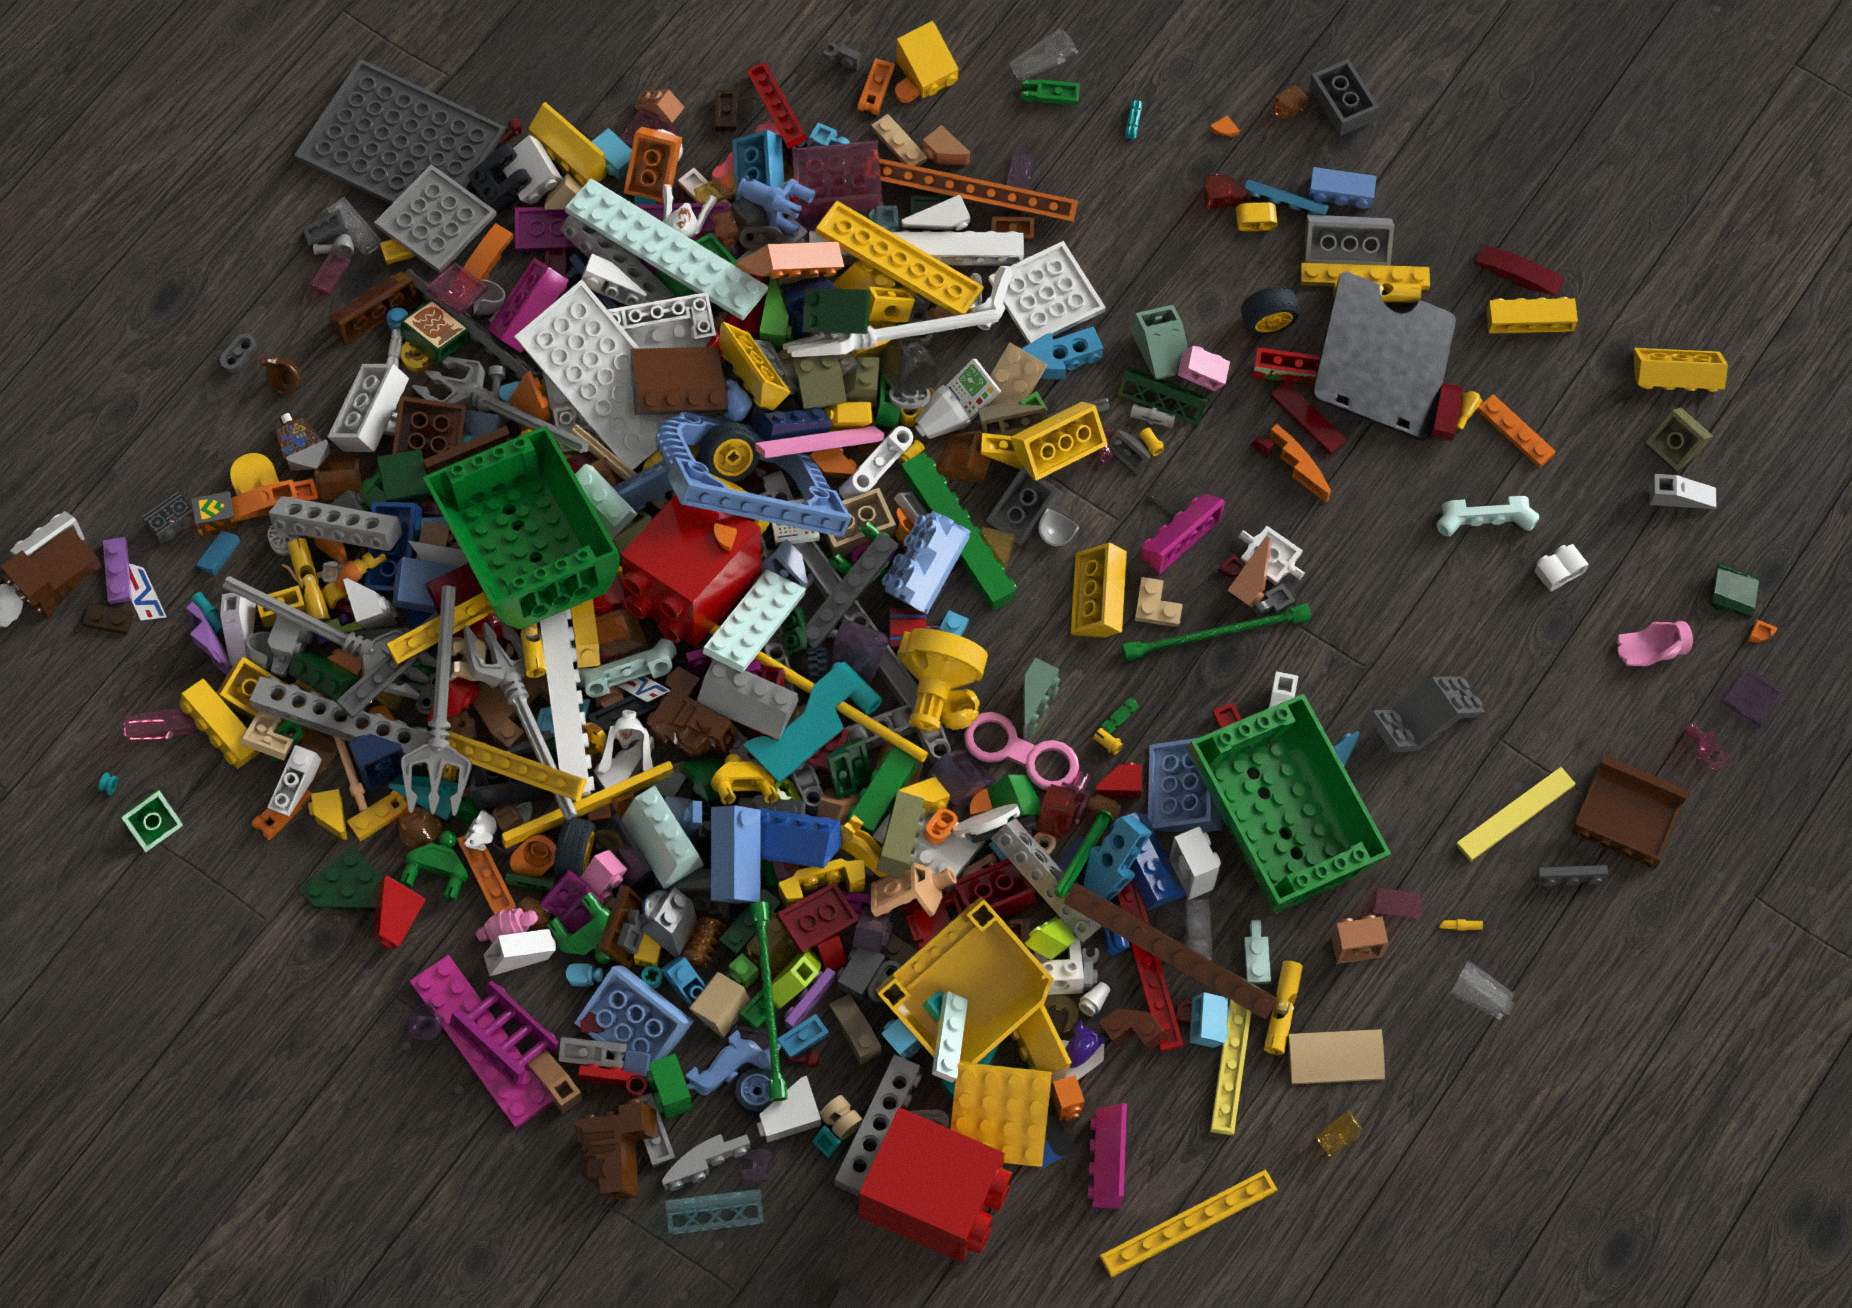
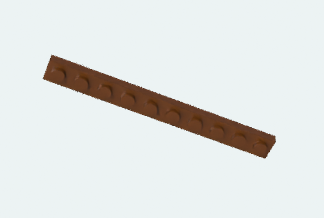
M1076 882L1064 900L1065 905L1265 1020L1278 1000L1275 996Z

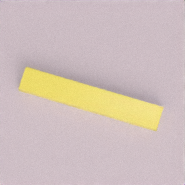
M1560 767L1459 840L1456 844L1457 847L1472 862L1572 789L1576 783Z
M1229 999V1015L1226 1026L1228 1036L1226 1043L1222 1045L1210 1132L1233 1136L1251 1011Z

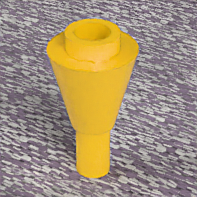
M1474 391L1463 392L1460 416L1456 429L1463 430L1467 419L1471 417L1483 402L1478 393Z

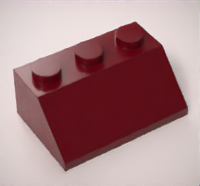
M1009 859L956 880L957 883L954 884L963 911L980 897L990 905L1001 919L1036 906L1033 886Z

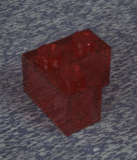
M1051 784L1050 787L1048 786L1036 831L1062 839L1065 831H1070L1073 815L1076 814L1079 802L1075 801L1077 792Z

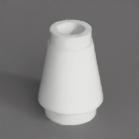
M1099 982L1098 985L1080 998V1010L1088 1016L1098 1014L1110 992L1109 986Z

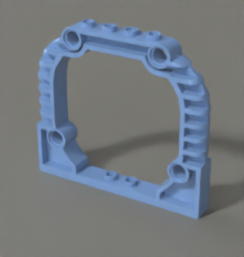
M683 411L679 416L665 421L658 429L655 438L656 446L669 470L667 477L680 504L844 537L852 518L838 493L830 489L817 464L805 453L765 458L760 454L759 458L760 460L777 464L790 474L804 497L803 503L800 504L728 489L725 483L708 473L709 469L704 464L695 461L687 445H698L703 440L705 434H707V431L720 423L730 421ZM739 423L751 431L757 442H763L751 425Z

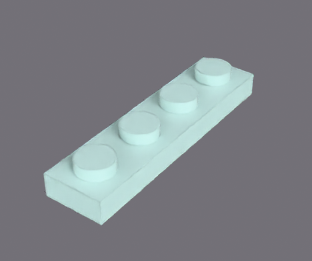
M948 991L943 995L932 1074L952 1083L957 1079L958 1074L957 1063L960 1060L968 1000Z

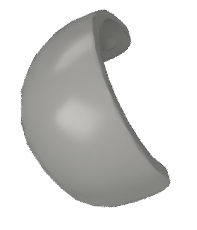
M481 280L475 295L473 314L490 315L497 312L504 304L505 291L492 281Z
M1046 509L1039 522L1041 538L1052 546L1067 544L1079 530L1077 524L1051 509Z
M257 632L247 638L245 653L248 660L268 672L273 663V655L267 642L270 633Z

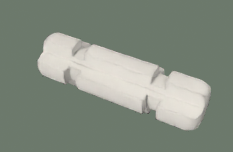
M393 329L388 351L389 357L386 364H394L398 368L404 338L400 335V329Z

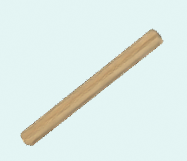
M579 425L574 426L570 431L571 434L588 441V451L622 479L626 480L637 474ZM663 497L656 502L650 500V502L662 510L669 500Z

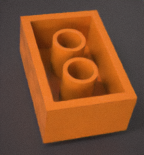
M646 127L639 128L634 136L624 193L654 199L656 202L664 204L663 185H671L672 191L683 137Z

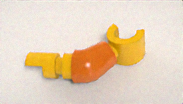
M370 552L362 556L363 559L350 560L340 569L336 581L329 583L322 590L324 600L331 610L336 608V603L342 598L346 602H350L343 579L348 578L357 583L363 578L362 575L367 572L366 569H373L387 560L384 553L373 558Z

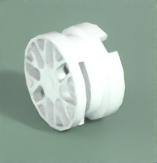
M270 526L268 539L272 550L279 555H290L287 544L295 539L298 542V539L301 538L300 534L271 530L273 526Z

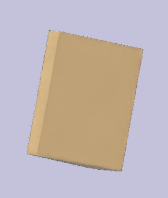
M567 173L563 180L557 184L556 188L547 194L545 210L565 209L583 187Z
M717 972L689 1009L721 1038H724L740 1018L739 1012L751 1000L743 986Z

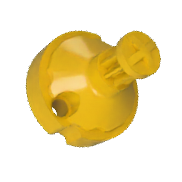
M915 628L912 629V632H903L897 652V659L919 681L916 691L917 700L913 714H910L909 724L924 731H938L941 724L939 721L943 704L947 701L949 691L982 679L988 658L987 652L981 646L966 638L940 630Z

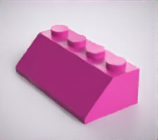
M534 257L487 330L522 353L524 349L514 336L549 308L559 295L564 293L569 280Z
M1203 494L1199 499L1197 497L1189 503V508L1184 512H1178L1174 516L1173 522L1168 526L1166 524L1163 525L1153 539L1149 538L1143 543L1140 558L1160 575L1221 521L1225 501L1222 498Z
M1125 1103L1097 1108L1095 1116H1091L1090 1130H1095L1094 1139H1090L1089 1152L1094 1153V1161L1089 1162V1176H1093V1185H1088V1199L1092 1200V1207L1121 1208L1124 1197L1127 1104Z

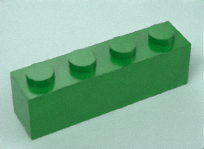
M895 746L890 753L886 752L881 760V768L879 771L875 770L873 772L869 787L863 788L858 798L860 800L856 807H851L847 818L850 820L855 815L863 822L860 830L873 836L891 811L899 789L906 787L916 771L918 759Z

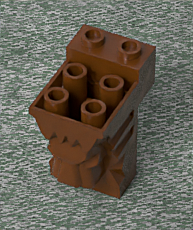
M70 527L31 557H28L21 550L0 567L4 573L1 577L9 587L14 585L17 589L15 593L22 602L27 600L39 615L43 613L49 619L57 608V602L61 599L64 600L66 593L70 590L73 591L79 581L83 580L87 575L94 574L102 566L98 557Z
M677 666L674 672L672 671L668 674L665 681L666 688L671 691L662 697L659 707L656 711L651 712L646 724L654 739V743L666 747L671 745L675 749H681L690 758H700L709 749L715 754L726 758L738 740L732 721L698 703L697 699L702 686L700 678Z
M639 1099L627 1100L626 1104L619 1105V1113L606 1112L603 1117L583 1115L582 1119L574 1120L578 1142L582 1143L581 1152L584 1157L582 1175L589 1180L599 1182L600 1194L614 1200L639 1198L636 1141L658 1138L656 1109L648 1106L647 1103H642Z

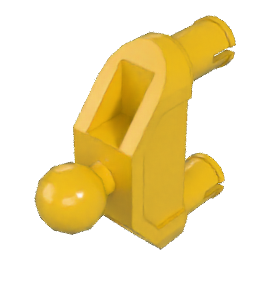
M735 753L729 754L726 757L725 765L715 773L711 780L713 790L719 793L721 801L725 805L727 802L731 804L735 801L736 796L733 791H760L765 802L768 804L769 802L771 804L776 802L779 798L774 788L775 780L773 776L760 765L750 761H742V758Z

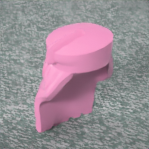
M1677 621L1675 623L1652 622L1646 629L1640 632L1618 635V657L1622 658V661L1627 666H1649L1661 660L1673 659L1677 655L1688 654L1693 644L1692 631L1685 621Z

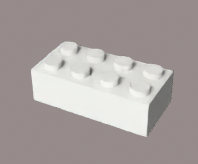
M362 364L328 438L344 452H375L409 378L394 364Z

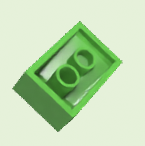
M770 276L759 335L760 340L770 341L776 353L783 350L784 343L793 341V326L789 325V316L776 279H771Z

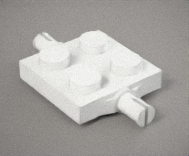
M1266 526L1255 537H1252L1244 530L1240 533L1238 538L1249 545L1240 559L1245 564L1266 536L1272 540L1267 580L1277 585L1288 573L1295 576L1298 580H1301L1305 572L1294 566L1303 550L1270 527Z

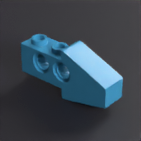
M1094 326L1054 340L1051 333H1048L1021 348L1048 364L1040 379H1065L1066 370L1077 369L1080 365L1086 363H1095L1103 355V346ZM1081 349L1083 352H1076L1074 350ZM1055 356H1061L1063 358L1056 359Z
M1134 815L1118 818L1113 824L1114 828L1110 835L1103 840L1102 846L1090 849L1083 887L1109 902L1136 875L1130 867L1152 834Z

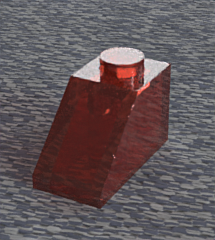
M1211 174L1205 176L1203 188L1207 209L1235 207L1240 204L1249 203L1250 190L1228 175Z

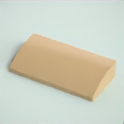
M1382 1029L1288 1035L1287 1047L1291 1084L1385 1079Z

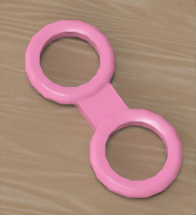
M995 712L981 713L978 715V719L965 729V746L971 755L980 761L988 763L1008 759L1026 768L1028 777L1040 789L1047 791L1063 790L1070 786L1077 778L1079 763L1078 757L1072 748L1063 742L1055 740L1043 741L1033 745L1017 737L1016 728L1011 720L1002 714ZM985 722L998 723L1008 733V743L998 752L989 753L982 751L974 742L973 734L975 729ZM1049 750L1062 753L1069 761V773L1059 781L1043 779L1038 775L1034 764L1039 754Z

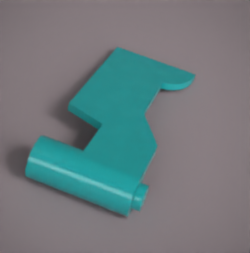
M837 662L831 667L830 672L813 686L805 712L784 730L780 740H772L770 737L760 736L747 741L743 746L780 784L844 729L835 710L838 705L849 697L866 715H869L880 706L882 698L846 662Z

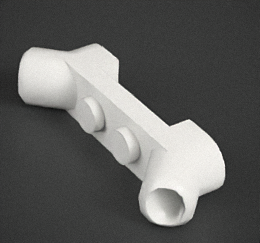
M896 426L891 430L887 437L849 479L840 486L839 494L844 500L869 491L878 482L877 480L913 442V434L910 429L904 426Z

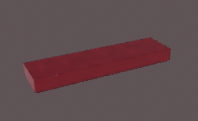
M1287 381L1271 393L1270 397L1330 455L1347 442V439Z

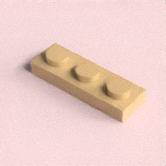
M889 114L871 125L872 131L902 163L919 167L927 162V156Z

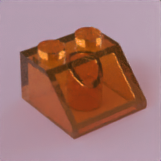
M975 430L949 435L937 467V472L940 475L942 474L943 476L966 483L984 481L991 458L981 454V435L983 432Z
M360 455L328 458L315 469L314 475L318 499L334 500L347 490L363 494Z

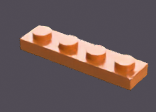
M1494 394L1478 407L1477 411L1539 469L1555 455L1556 451Z
M464 836L457 838L458 844L493 914H497L502 910L517 909L487 847L484 851L464 846L467 840L464 839Z

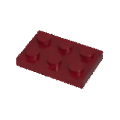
M835 882L778 912L776 918L800 955L857 924L860 920Z

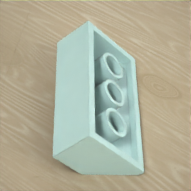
M654 785L636 796L621 820L659 882L666 889L704 866L656 786Z

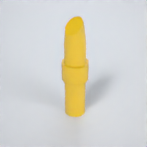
M1465 919L1443 920L1438 928L1455 929L1457 931L1483 930V921H1466Z

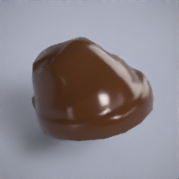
M277 356L260 359V364L267 366L266 376L268 382L276 392L288 395L298 389L300 385L299 370L290 359H279Z

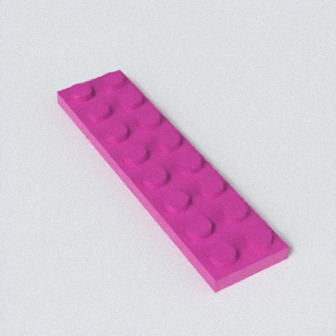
M449 955L410 980V984L515 1129L554 1103L528 1065L524 1066L525 1074L523 1081L515 1086L449 1025L451 1015L456 1009L460 1008L464 1013H468L482 1002ZM487 1009L474 1022L480 1028H486L495 1018ZM502 1027L490 1036L497 1044H502L509 1038ZM515 1045L507 1051L514 1059L518 1060L522 1056Z

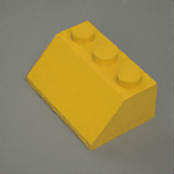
M1043 1004L1010 1033V1036L1014 1041H1017L1020 1047V1057L1024 1062H1027L1030 1070L1052 1072L1051 1083H1053V1081L1065 1078L1072 1062Z

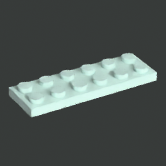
M767 569L704 646L703 654L743 673L805 595L806 588Z

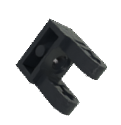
M510 144L499 147L467 175L482 201L500 213L515 201V196L532 181L526 169H518L504 181L501 180L500 172L517 157L515 150Z

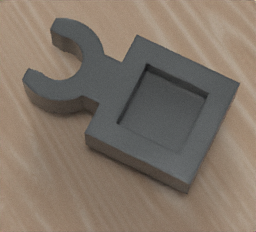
M630 910L628 915L629 923L623 924L617 942L618 946L630 954L638 953L644 935L641 927L646 922L647 916L639 915V910Z

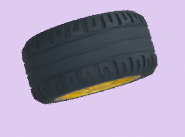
M1274 286L1259 290L1247 297L1241 306V314L1245 326L1250 333L1267 335L1281 332L1292 326L1300 316V308L1295 293L1291 289L1283 286Z
M723 422L707 431V434L703 437L699 450L702 464L709 469V473L730 482L741 481V479L743 480L752 474V471L758 465L760 454L755 450V443L758 442L751 431L744 425L736 422Z
M575 817L564 821L554 858V871L558 876L562 877L569 869L578 877H581L588 867L594 848L593 843L595 842L594 834L596 833V827L593 822Z

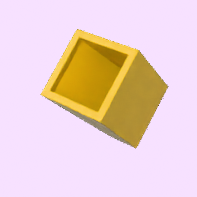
M933 21L897 39L896 62L907 78L920 90L922 99L928 95L936 94L946 86H952L958 80L959 69Z

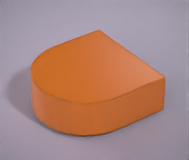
M907 77L898 83L895 88V97L902 103H909L920 95V90Z

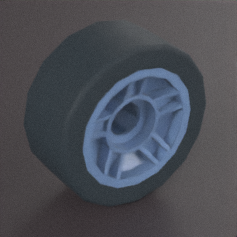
M755 1068L741 1074L736 1081L735 1097L742 1111L749 1115L760 1116L759 1114L773 1103L769 1101L768 1081L771 1080L770 1075L772 1073L764 1069ZM756 1088H759V1091H761V1094L758 1096L753 1094Z

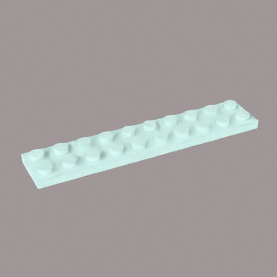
M591 178L565 207V212L698 294L708 292L711 302L742 321L768 291V286L746 272H742L741 269Z

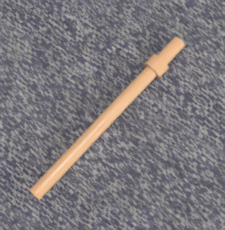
M318 691V693L321 694L323 698L330 700V697ZM334 736L350 783V793L352 797H355L359 812H362L368 808L363 795L365 793L363 785L359 783L345 740Z

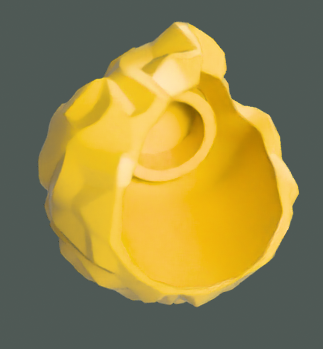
M951 689L946 703L943 704L940 722L946 728L952 730L964 729L973 724V721H976L979 715L978 706L980 703L976 694L969 689Z

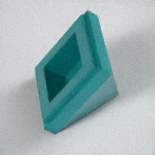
M826 1126L822 1127L812 1141L827 1158L832 1156L841 1143Z

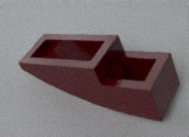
M1442 383L1431 437L1453 441L1464 387Z

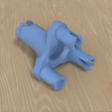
M745 175L738 186L737 195H742L744 199L764 207L770 226H776L781 231L795 238L800 230V225L785 219L783 213L797 219L799 213L792 211V209L801 212L802 206L789 201L790 197L796 196L811 203L815 196V190L800 185L799 181L793 178L772 188L754 179L750 180Z

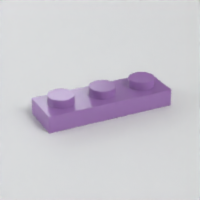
M125 537L103 540L109 604L132 601L127 540Z
M827 968L824 973L820 971L817 974L811 989H806L799 997V1004L795 1008L791 1007L785 1014V1028L790 1031L803 1021L835 981V972Z

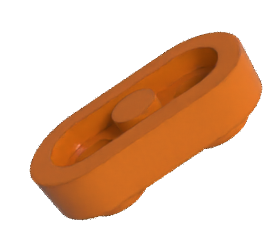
M948 809L938 810L926 825L923 832L924 838L931 844L939 845L944 843L957 823L956 814Z

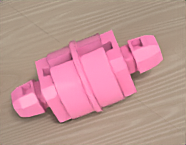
M521 908L502 910L492 915L485 923V926L478 929L476 936L479 941L491 940L493 943L501 935L527 932L529 926L536 923L538 916L535 911L523 912Z

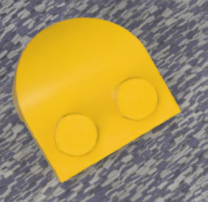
M249 453L239 457L233 463L230 470L231 482L236 495L279 482L272 462L266 456L258 453Z

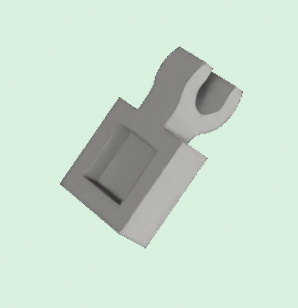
M1086 948L1082 949L1083 991H1090L1093 983L1097 984L1098 973L1097 970L1093 969V964L1099 958V950L1095 948L1093 957L1086 955Z

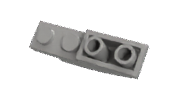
M720 1134L694 1147L680 1158L662 1179L664 1191L668 1189L670 1191L678 1190L684 1186V1183L690 1181L693 1183L700 1182L706 1178V1175H709V1164L716 1166L723 1163L728 1157L734 1156L737 1158L745 1155L747 1150H750V1141L747 1134L724 1142Z

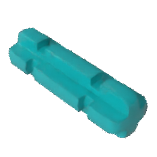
M1133 100L1131 102L1125 131L1127 139L1136 138L1142 109L1141 101Z

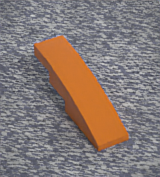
M495 223L468 259L447 296L457 305L465 308L476 295L479 282L489 279V272L502 258L501 253L513 239V233Z
M1276 424L1271 429L1269 440L1282 449L1280 458L1294 468L1292 477L1326 503L1329 500L1331 489L1321 471L1299 443Z

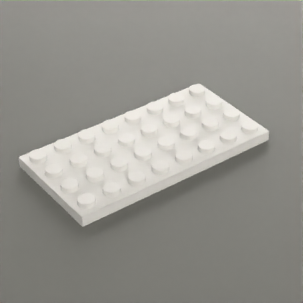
M583 280L579 281L514 336L517 342L610 451L632 470L657 450L655 438L660 426L665 421L680 415H635L631 349L640 348Z

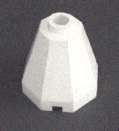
M942 385L935 391L930 401L916 418L918 425L915 428L922 437L926 435L931 439L963 429L971 424L968 415L960 403L951 397L953 394L945 385Z

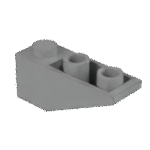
M1654 474L1649 485L1650 505L1716 509L1715 487L1677 475Z

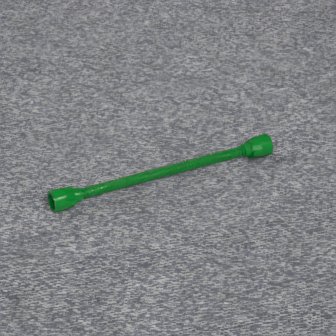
M1307 603L1290 607L1289 611L1276 614L1275 616L1272 615L1267 616V618L1262 617L1234 625H1226V627L1204 630V632L1182 635V637L1177 636L1171 639H1163L1160 642L1155 641L1149 644L1139 641L1122 644V653L1125 661L1135 660L1144 657V654L1155 649L1177 646V644L1199 641V639L1204 640L1210 637L1213 638L1284 621L1294 623L1310 621L1311 612Z
M761 901L750 904L752 922H754L758 930L772 1073L770 1075L771 1080L768 1081L769 1101L780 1102L788 1099L786 1083L780 1073L776 1023L774 1020L775 1011L771 988L768 942L766 939L767 923H769L768 902Z

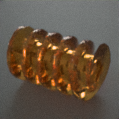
M699 918L698 925L694 928V934L690 937L691 941L687 943V949L682 954L683 957L691 965L699 969H708V966L703 962H711L712 958L707 953L715 954L716 951L711 945H719L715 937H722L723 934L718 930H726V925L713 918Z

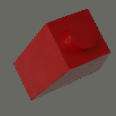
M389 876L382 877L378 882L373 938L378 940V944L385 949L390 950L399 947L426 899Z

